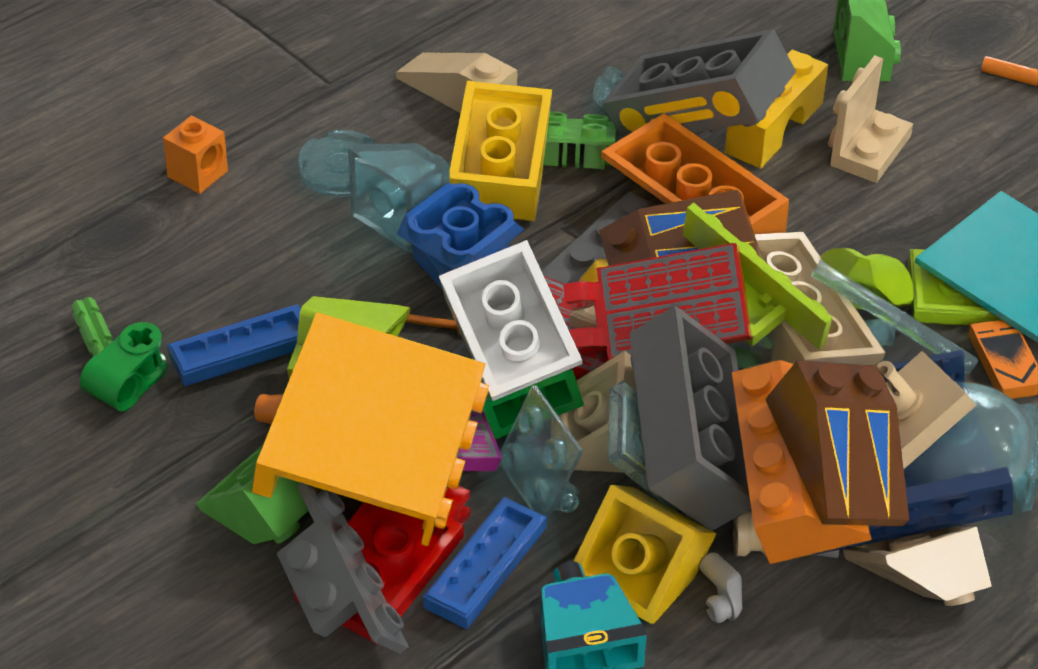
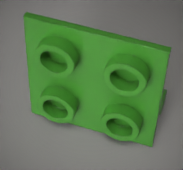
M550 111L543 165L558 166L559 143H563L562 167H567L568 143L576 144L575 168H579L581 144H585L583 168L605 170V165H612L601 158V152L606 149V146H611L615 143V125L612 121H608L609 117L605 115L587 114L583 116V119H568L565 113Z

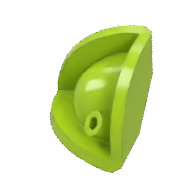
M834 248L820 256L855 308L883 312L913 304L912 280L907 268L899 260L884 254L863 256L858 251L850 248Z

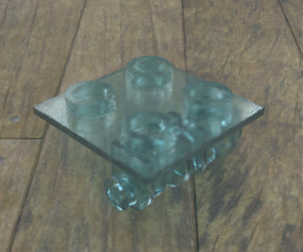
M535 385L531 387L500 451L502 456L500 465L530 509L546 516L548 522L553 510H562L564 513H570L579 506V491L569 482V478L583 450Z

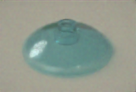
M954 381L968 394L977 406L904 469L905 485L911 487L1008 467L1013 483L1016 482L1028 467L1033 453V430L1027 415L1013 399L994 388L978 383Z

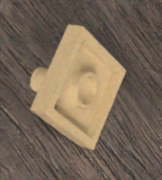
M923 351L899 372L896 371L895 366L889 361H882L875 365L887 379L886 385L897 405L904 469L977 406L968 394Z

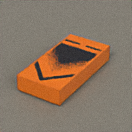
M1003 320L970 324L968 337L1000 401L1038 395V364L1022 333Z

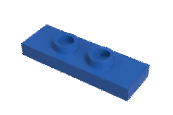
M296 304L167 344L168 356L185 387L292 353L297 344L301 308Z
M503 497L423 596V608L464 629H468L544 532L547 517Z

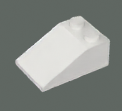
M527 240L439 276L446 302L472 359L486 363L482 380L484 384L490 385L488 392L493 401L583 364Z

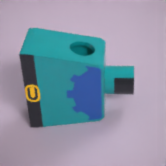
M575 561L565 562L557 566L553 571L555 583L546 584L541 588L540 625L545 669H635L644 667L647 634L615 577L607 573L586 577L582 565Z

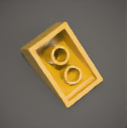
M467 81L448 182L450 184L461 183L473 186L478 190L479 201L484 204L495 203L507 206L513 213V219L535 221L541 188L552 90Z

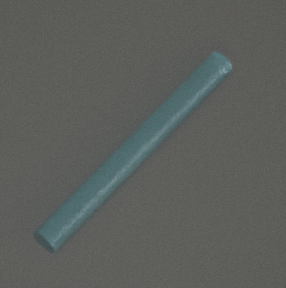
M820 260L810 276L933 353L943 354L962 350L956 344ZM963 349L965 373L970 374L976 366L978 358Z

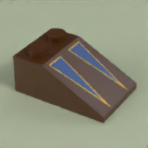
M738 190L637 209L599 230L609 266L698 250L695 245L683 236L686 210L694 202L707 214L717 217L723 227L738 240L752 246L761 259L762 256L742 194Z
M797 360L765 400L822 525L904 526L909 521L897 405L878 367L874 365Z

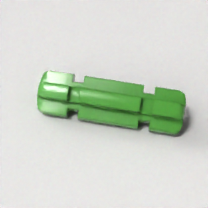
M86 297L82 301L75 300L71 308L88 351L94 357L112 342V336L102 314L98 312L99 308L96 301L91 297Z

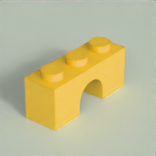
M792 49L787 55L796 72L786 84L785 91L774 100L766 111L765 118L759 123L749 127H745L743 124L727 127L724 153L761 169L782 147L783 135L789 119L803 125L823 104L828 64Z

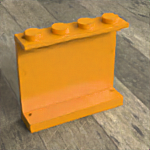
M316 312L256 462L252 493L272 498L279 477L294 480L424 520L422 526L424 534L421 544L428 546L434 527L444 529L453 500L444 498L447 487L457 490L465 460L458 459L457 456L460 449L470 450L478 422L469 420L472 411L482 413L490 385L481 383L486 363Z

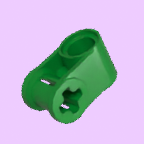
M138 322L126 327L104 350L86 363L80 376L81 389L118 411L124 412L132 408L139 398L167 373V361L159 349L162 345L160 329L148 322Z

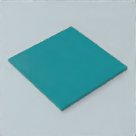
M1000 191L919 254L914 262L1038 343V213L1003 191Z

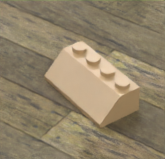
M804 232L755 234L762 259L773 269L783 272L792 284L808 298L822 304L827 313L833 318L826 345L820 350L788 323L783 321L753 346L763 364L777 360L794 364L798 360L876 365L883 360L885 351Z

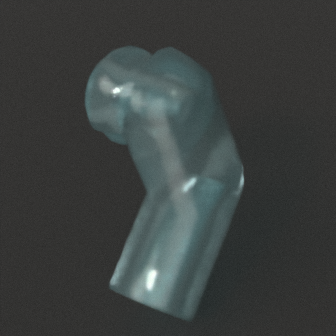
M612 66L604 68L602 76L597 77L593 90L594 101L604 110L602 102L624 77L619 69Z

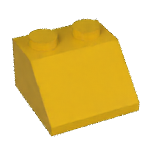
M610 485L574 561L582 565L586 577L605 573L614 576L636 615L648 623L654 624L693 581L700 568V563L706 556L717 533L634 487Z

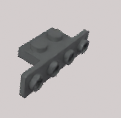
M300 483L297 488L314 523L281 549L277 556L313 632L326 638L358 612L371 639L375 643L401 654L409 647L401 632V629L404 627L403 621L397 611L386 602L381 592V589L384 587L383 581L376 570L367 564L361 552L364 548V543L357 532L347 524L342 514L345 510L344 503L336 493Z

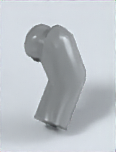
M709 553L702 559L700 571L716 586L718 595L710 596L707 599L706 605L710 607L706 610L707 614L716 623H722L727 619L734 621L743 609L741 575L718 553Z

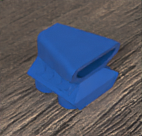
M448 182L405 214L397 235L412 244L414 260L442 289L439 279L440 275L510 247L508 245L524 229L513 221V213L507 206L495 203L484 204L479 201L478 190L473 186L461 183L450 184Z

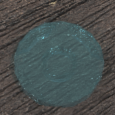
M334 130L326 132V137L316 140L315 136L308 140L299 152L298 168L303 183L313 191L327 196L347 197L363 193L375 186L383 175L384 159L381 148H377L375 141L368 135L356 131Z

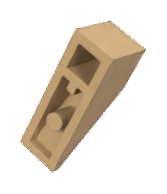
M421 53L396 72V79L461 113L467 81L517 86V69L486 53Z

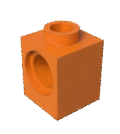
M191 115L163 137L168 178L201 194L228 172L224 131Z

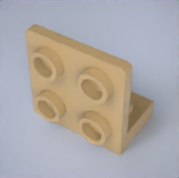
M874 56L865 68L860 67L854 75L850 88L847 91L842 90L838 94L833 107V114L838 115L837 123L830 134L828 146L833 148L830 166L875 183L879 181L909 140L913 128V123L897 118L892 114L875 110L883 58Z

